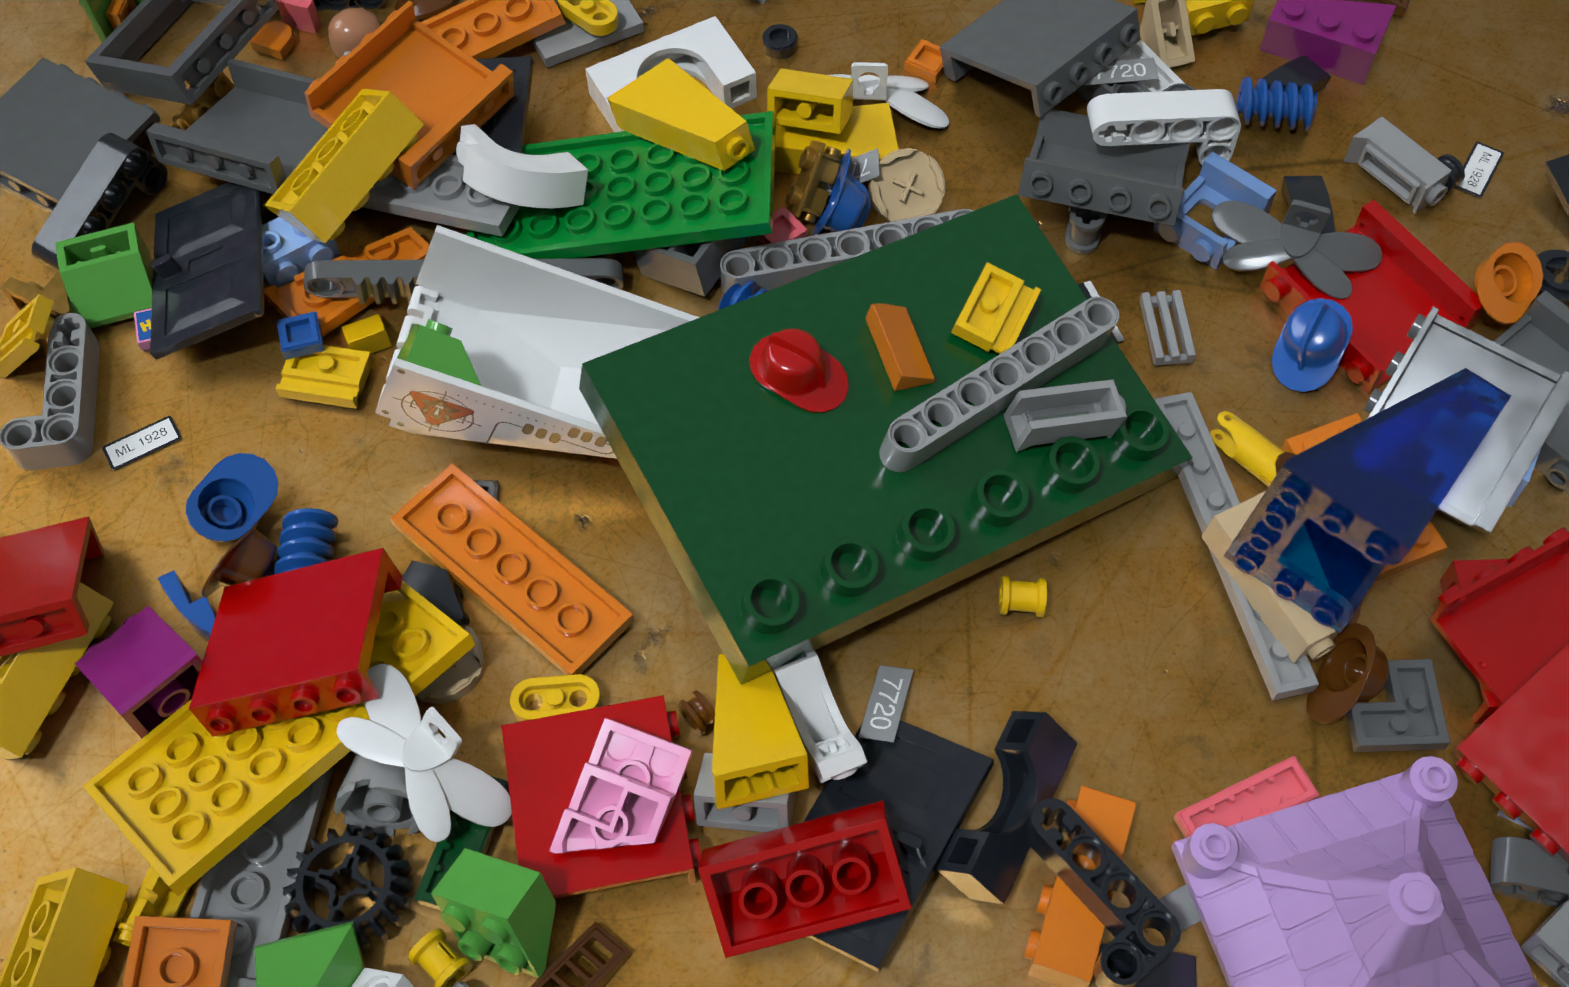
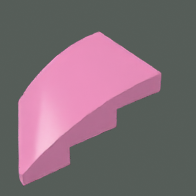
M605 718L589 762L585 763L570 805L564 810L549 851L558 854L570 851L655 843L674 802L694 750L615 720Z

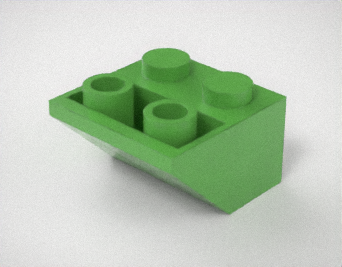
M134 223L55 242L59 273L73 312L81 315L90 328L133 318L134 312L152 308L153 269L150 266V252Z
M465 848L431 893L442 912L440 914L441 919L452 928L459 940L458 948L467 957L475 961H481L483 958L493 961L514 975L523 972L540 978L546 968L556 901L541 872Z

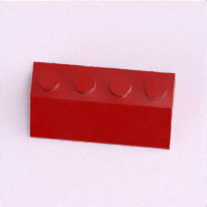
M884 800L703 849L698 866L725 958L912 909L897 844Z

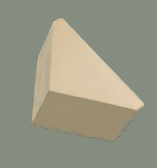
M1146 0L1140 27L1142 41L1169 68L1194 62L1195 55L1186 1Z

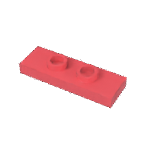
M1294 755L1177 812L1173 819L1184 837L1188 838L1191 837L1198 827L1204 824L1215 823L1224 827L1232 826L1236 823L1317 799L1320 794Z

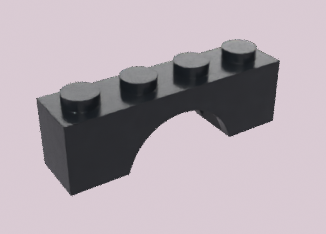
M1012 711L994 749L1000 761L1003 774V790L999 806L989 822L976 830L956 829L936 869L971 900L1005 904L1026 855L1031 848L1027 841L1026 830L1032 811L1042 800L1053 798L1078 744L1047 712Z

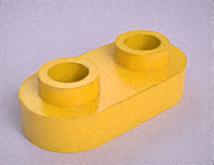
M557 0L558 8L562 15L592 35H608L614 32L619 25L617 7L609 0Z
M586 675L537 677L525 679L514 687L510 695V705L514 716L521 722L601 707V695L597 683ZM583 697L587 699L586 703L580 707L572 705L576 698ZM533 701L542 702L541 707L537 710L527 709L528 705Z

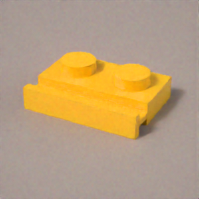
M987 262L951 333L988 352L992 349L1001 354L1014 346L1041 289L1035 287L1033 290L1023 285L1024 280Z
M38 294L5 325L0 339V377L6 378L39 349L40 344L35 341L39 338L45 339L54 323V318L50 317L54 304L53 300Z
M324 345L325 351L286 360L281 372L280 384L277 383L275 387L279 397L357 409L359 393L362 394L374 361L370 352Z

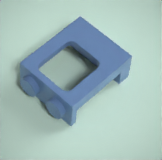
M1212 151L1204 160L1200 175L1183 192L1175 226L1155 223L1153 231L1160 234L1166 241L1172 242L1190 253L1196 260L1204 262L1217 270L1223 264L1225 251L1240 243L1227 236L1224 238L1220 237L1187 215L1199 204L1207 205L1214 210L1218 204L1225 201L1244 202L1269 214L1277 190Z

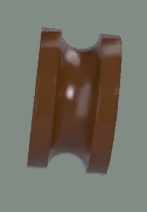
M695 690L690 694L691 699L689 701L681 700L677 703V707L687 724L696 734L701 736L706 732L705 727L708 724L714 726L715 710L708 700L699 691Z

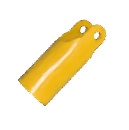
M1228 411L1220 412L1217 416V421L1231 435L1221 429L1212 430L1210 435L1214 444L1269 488L1279 485L1280 481L1276 474L1275 462L1277 456L1285 451L1233 413ZM1225 417H1228V418H1230L1231 420H1230V421H1227V420H1225ZM1216 436H1220L1222 440H1218Z

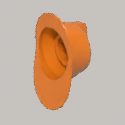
M1519 242L1504 243L1496 249L1488 259L1479 265L1474 276L1475 291L1485 311L1495 321L1503 324L1515 323L1523 316L1539 293L1543 281L1542 266L1536 253L1527 245Z

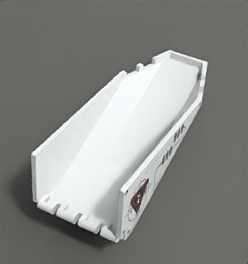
M437 225L416 284L420 286L414 287L407 309L408 316L404 318L396 344L398 349L394 351L386 376L387 382L383 386L375 413L390 418V427L412 434L617 459L579 390L582 363L700 317ZM430 319L453 328L450 336L462 341L481 386L398 359L397 356L413 325L420 324L426 327L427 321Z

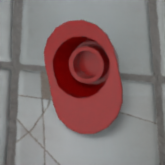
M796 328L784 329L762 338L753 347L749 360L750 371L756 381L795 406L809 412L825 413L836 409L845 400L849 386L844 368L832 355L821 349L817 340L808 332Z

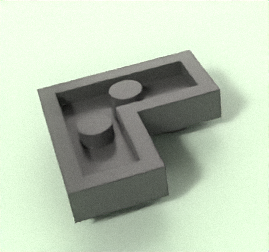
M1388 660L1389 676L1385 686L1389 702L1356 703L1346 714L1353 751L1445 750L1450 744L1432 660Z

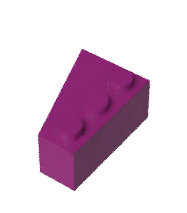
M1278 0L1268 20L1259 51L1290 61L1306 55L1325 72L1364 85L1396 5L1344 0Z

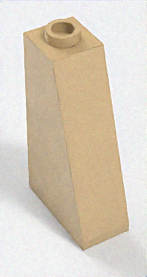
M1281 484L1213 516L1201 538L1244 593L1252 608L1260 614L1261 620L1274 638L1280 641L1288 651V657L1293 664L1305 656H1310L1314 661L1330 652L1336 646L1332 640L1342 630L1344 625L1295 505Z

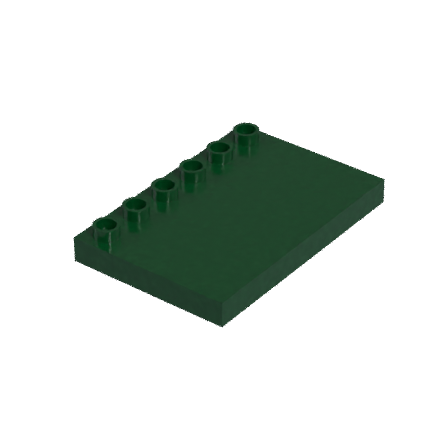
M1017 194L582 363L579 390L741 685L1174 480L1193 458L1110 334L1100 349L1039 388L1114 380L1118 394L1125 401L1127 418L1112 438L1100 436L1082 439L1068 436L1059 439L1055 443L1032 445L1016 453L1003 416L1008 409L1006 408L909 471L894 472L883 465L879 450L890 424L895 419L1000 354L992 349L988 352L951 333L987 262L1024 280L1023 285L1033 290L1035 287L1041 289L1015 344L1087 300ZM881 303L906 307L934 375V383L894 392L865 319L872 304ZM794 328L808 332L817 340L821 349L832 355L844 368L849 386L845 400L836 409L825 413L809 412L795 406L756 381L750 371L749 360L753 347L762 338L770 336L773 332L777 333L784 329ZM997 380L999 383L1006 385L1002 381ZM964 400L967 404L975 406L972 402ZM1088 412L1031 419V421L1088 414ZM930 421L936 426L943 427L939 422ZM896 441L901 447L910 448L906 443Z

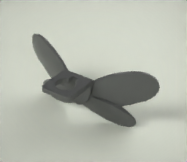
M1294 199L1282 223L1265 211L1240 201L1222 202L1212 212V221L1216 228L1230 239L1240 243L1226 250L1223 256L1225 266L1233 270H1261L1267 268L1271 261L1278 265L1293 259L1303 275L1316 288L1330 297L1344 299L1352 292V284L1344 272L1369 271L1376 268L1382 260L1380 246L1367 236L1348 232L1321 234L1331 213V209ZM1308 212L1317 216L1318 219L1310 220L1309 223L1300 221L1301 217L1297 213Z

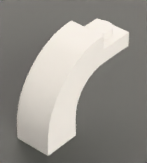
M475 124L461 126L460 142L457 143L456 147L458 162L464 166L463 181L474 190L499 201L526 207L564 208L583 205L588 169L569 152L549 155L521 154L499 146Z
M815 651L772 670L807 752L808 760L820 783L830 779L839 780L855 773L857 768L867 763L860 743L848 729L837 707Z

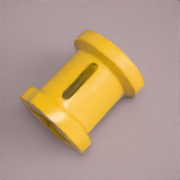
M1001 576L999 587L1000 615H1006L1008 611L1035 612L1036 617H1044L1047 602L1046 578H1039L1037 582L1013 581L1010 580L1009 576Z
M441 928L434 929L422 937L409 952L408 960L413 965L419 964L434 980V987H452L456 982H461L467 976L473 965L466 957L461 958L445 941L446 933Z

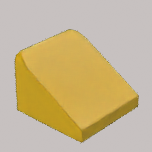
M379 314L341 327L349 349L367 351L372 354L392 347Z

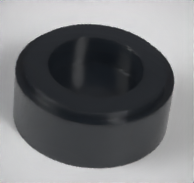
M784 24L768 27L762 35L763 51L773 59H786L793 56L798 49L797 32L792 27Z

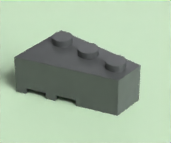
M750 236L636 250L633 252L641 275L705 297L721 276L720 261L722 257L730 251L741 249Z

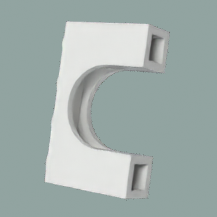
M716 16L585 69L589 94L614 133L624 130L617 126L607 98L667 58L689 75L703 81L711 92L730 108L757 98L756 72Z

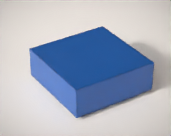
M316 311L276 320L281 352L285 360L325 351L320 319Z

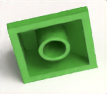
M428 319L426 327L420 324L413 325L397 356L398 359L481 386L462 341L450 336L453 328Z
M353 921L256 945L254 948L256 987H351L365 968Z

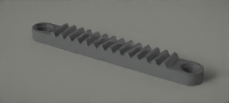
M535 259L620 290L624 286L623 266L618 261L612 259ZM424 260L314 261L305 266L304 289L309 294L317 297H357L361 304H365L369 297H373L377 304H381L385 297H389L393 304H397L401 297H406L408 303H410L414 287L420 286L416 284Z

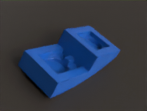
M174 570L158 577L163 590L184 620L201 638L208 642L217 612L205 596L193 602L188 589Z

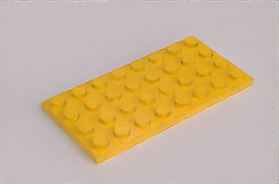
M402 580L401 590L383 594L368 669L378 664L393 666L403 674L414 696H416L476 644L466 630ZM190 700L82 787L170 889L179 896L351 751L339 740L337 727L343 719L349 717L370 720L364 702L212 737L189 710Z

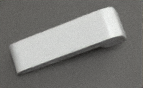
M1224 89L1103 94L1093 98L1087 106L1093 140L1101 146L1194 142L1201 165H1203L1204 160L1212 151L1229 161L1233 155L1241 129L1234 97L1231 92Z

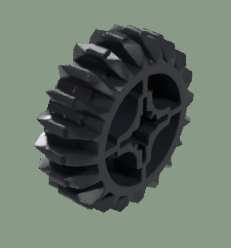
M347 824L343 836H339L335 829L328 828V840L321 843L319 839L311 837L310 844L314 850L309 855L305 852H297L296 858L302 863L301 867L287 869V876L296 879V882L283 887V895L293 898L284 906L285 913L290 918H295L292 922V927L298 934L353 921L360 946L364 950H370L371 936L377 934L381 940L388 939V932L384 928L388 923L394 926H402V919L396 911L397 909L405 910L411 908V901L403 894L414 890V882L411 878L406 877L412 872V866L408 860H402L405 852L399 844L391 846L392 839L387 833L382 832L376 837L374 829L366 825L358 835L354 825ZM370 859L383 865V888L376 887L373 881L368 880L371 872L368 869ZM343 861L337 868L329 870L335 864ZM353 882L358 885L352 892L347 889V895H343L339 891L343 890L347 885L351 888L350 883ZM316 889L322 890L329 897L327 907L330 912L327 920L319 917L316 913L314 902ZM371 907L367 912L353 919L358 911Z

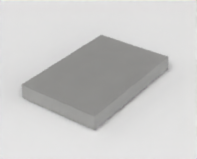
M609 0L615 4L618 11L619 25L614 32L604 36L592 35L563 16L566 24L532 39L531 42L545 66L550 67L644 32L643 21L629 0Z

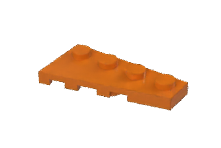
M408 227L366 245L365 252L353 257L342 255L333 260H424L430 244L412 227ZM305 271L293 276L294 282L277 288L275 284L264 288L265 298L284 318L316 311L320 319L323 337L375 301L373 297H369L365 304H361L357 297L325 298L311 295L304 289Z

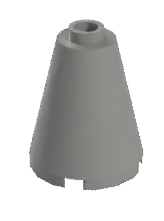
M356 754L335 798L334 811L336 815L340 811L345 816L344 824L346 826L347 824L354 825L358 832H361L366 825L372 827L376 832V836L384 832L390 837H394L395 829L409 828L408 835L419 831L409 807L406 793L405 768L381 764Z

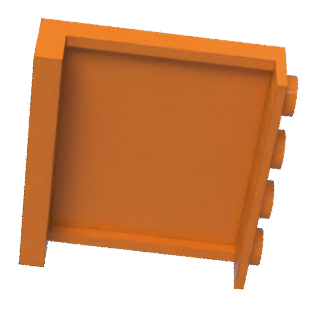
M411 1L405 3L399 10L390 13L383 24L375 31L366 34L358 46L347 55L340 57L334 67L321 78L314 80L304 92L310 116L329 129L362 89L391 91L424 123L417 132L419 135L417 142L407 151L401 152L393 161L395 166L391 172L392 175L413 190L456 151L457 143L460 142L461 126L475 124L480 128L515 95L512 70L501 63L494 71H491L418 21L415 18L414 4Z

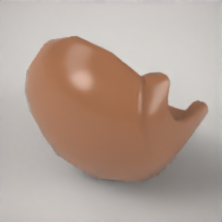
M347 8L337 13L330 21L328 27L330 48L335 56L339 58L344 56L345 51H352L361 43L366 34L375 31L381 25L377 15L363 8Z

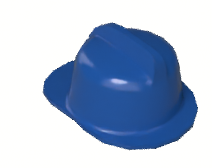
M849 148L842 157L828 202L823 209L821 217L818 218L813 236L818 235L821 230L832 233L860 228L869 214L870 196L865 186L848 172L851 158V150Z
M1322 298L1308 300L1296 307L1284 325L1272 356L1273 372L1280 383L1291 390L1307 392L1320 388L1330 380L1350 342L1353 331L1351 316L1347 310L1334 300Z
M238 453L225 457L211 469L188 497L185 514L190 526L199 535L211 541L228 542L241 538L251 530L254 523L259 521L275 500L278 492V479L275 470L265 459L254 454Z

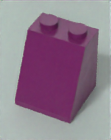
M147 606L138 614L127 618L122 626L104 641L90 647L85 655L74 664L142 739L192 699L203 661L169 625Z

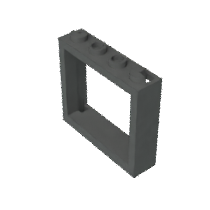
M143 0L84 62L102 86L108 90L192 105L228 66L227 62L238 55L277 12L279 7L274 0ZM192 2L225 6L169 67L137 62ZM185 80L187 81V83H188L189 86H190L188 89L185 88V87H186V85H185V83H184Z

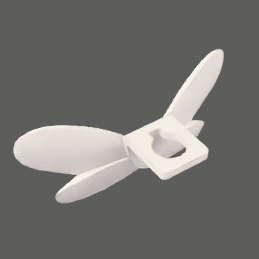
M854 62L851 65V75H830L854 79L853 100H883L900 113L923 125L939 129L946 128L949 125V118L939 107L915 93L929 87L926 81L908 76H888V64ZM867 72H871V73H875L876 75H878V77H876V76H874V75H870V74H868V75H863V76H861V75L864 74V73H867Z
M378 664L368 669V677L381 693L379 699L364 702L370 720L358 717L345 718L337 727V736L349 750L365 759L405 768L406 793L410 811L424 836L434 842H440L448 837L451 829L449 809L460 817L478 825L495 827L505 823L512 814L508 792L499 782L485 772L453 758L462 743L461 737L434 707H430L421 720V714L414 693L399 670L387 664ZM439 729L443 732L446 738H443L442 735L438 732Z

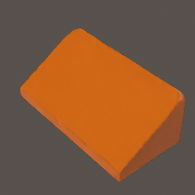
M881 303L872 304L865 319L894 392L934 383V375L906 307Z

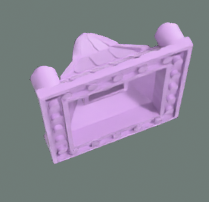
M1434 756L1422 757L1415 761L1405 772L1236 823L1232 826L1224 827L1215 823L1204 824L1198 827L1191 837L1175 841L1172 844V851L1228 987H1540L1537 980L1534 979L1520 945L1514 938L1511 927L1498 901L1495 899L1492 888L1480 864L1477 862L1471 845L1448 801L1457 790L1458 783L1456 773L1450 764Z

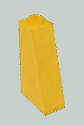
M669 58L607 98L616 124L621 130L723 171L755 150L747 121Z
M889 103L853 106L852 115L841 134L776 124L774 172L800 174V156L806 146L810 147L812 140L826 144L823 152H825L827 145L841 150L840 159H842L848 148L851 150V158L878 148L879 160L894 150H899Z
M718 655L712 758L714 798L717 810L808 789L807 752L773 671H769L741 685L725 655Z

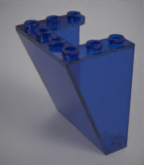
M1465 368L1293 456L1283 464L1224 554V557L1233 562L1240 571L1254 576L1271 587L1279 597L1292 601L1310 613L1314 620L1321 625L1331 627L1340 633L1352 618L1354 611L1384 566L1399 563L1411 550L1511 398V395Z

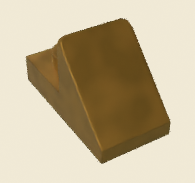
M59 271L44 288L35 282L29 281L25 283L13 277H10L1 287L17 312H20L40 294L54 301L50 317L54 318V320L60 315L74 313Z

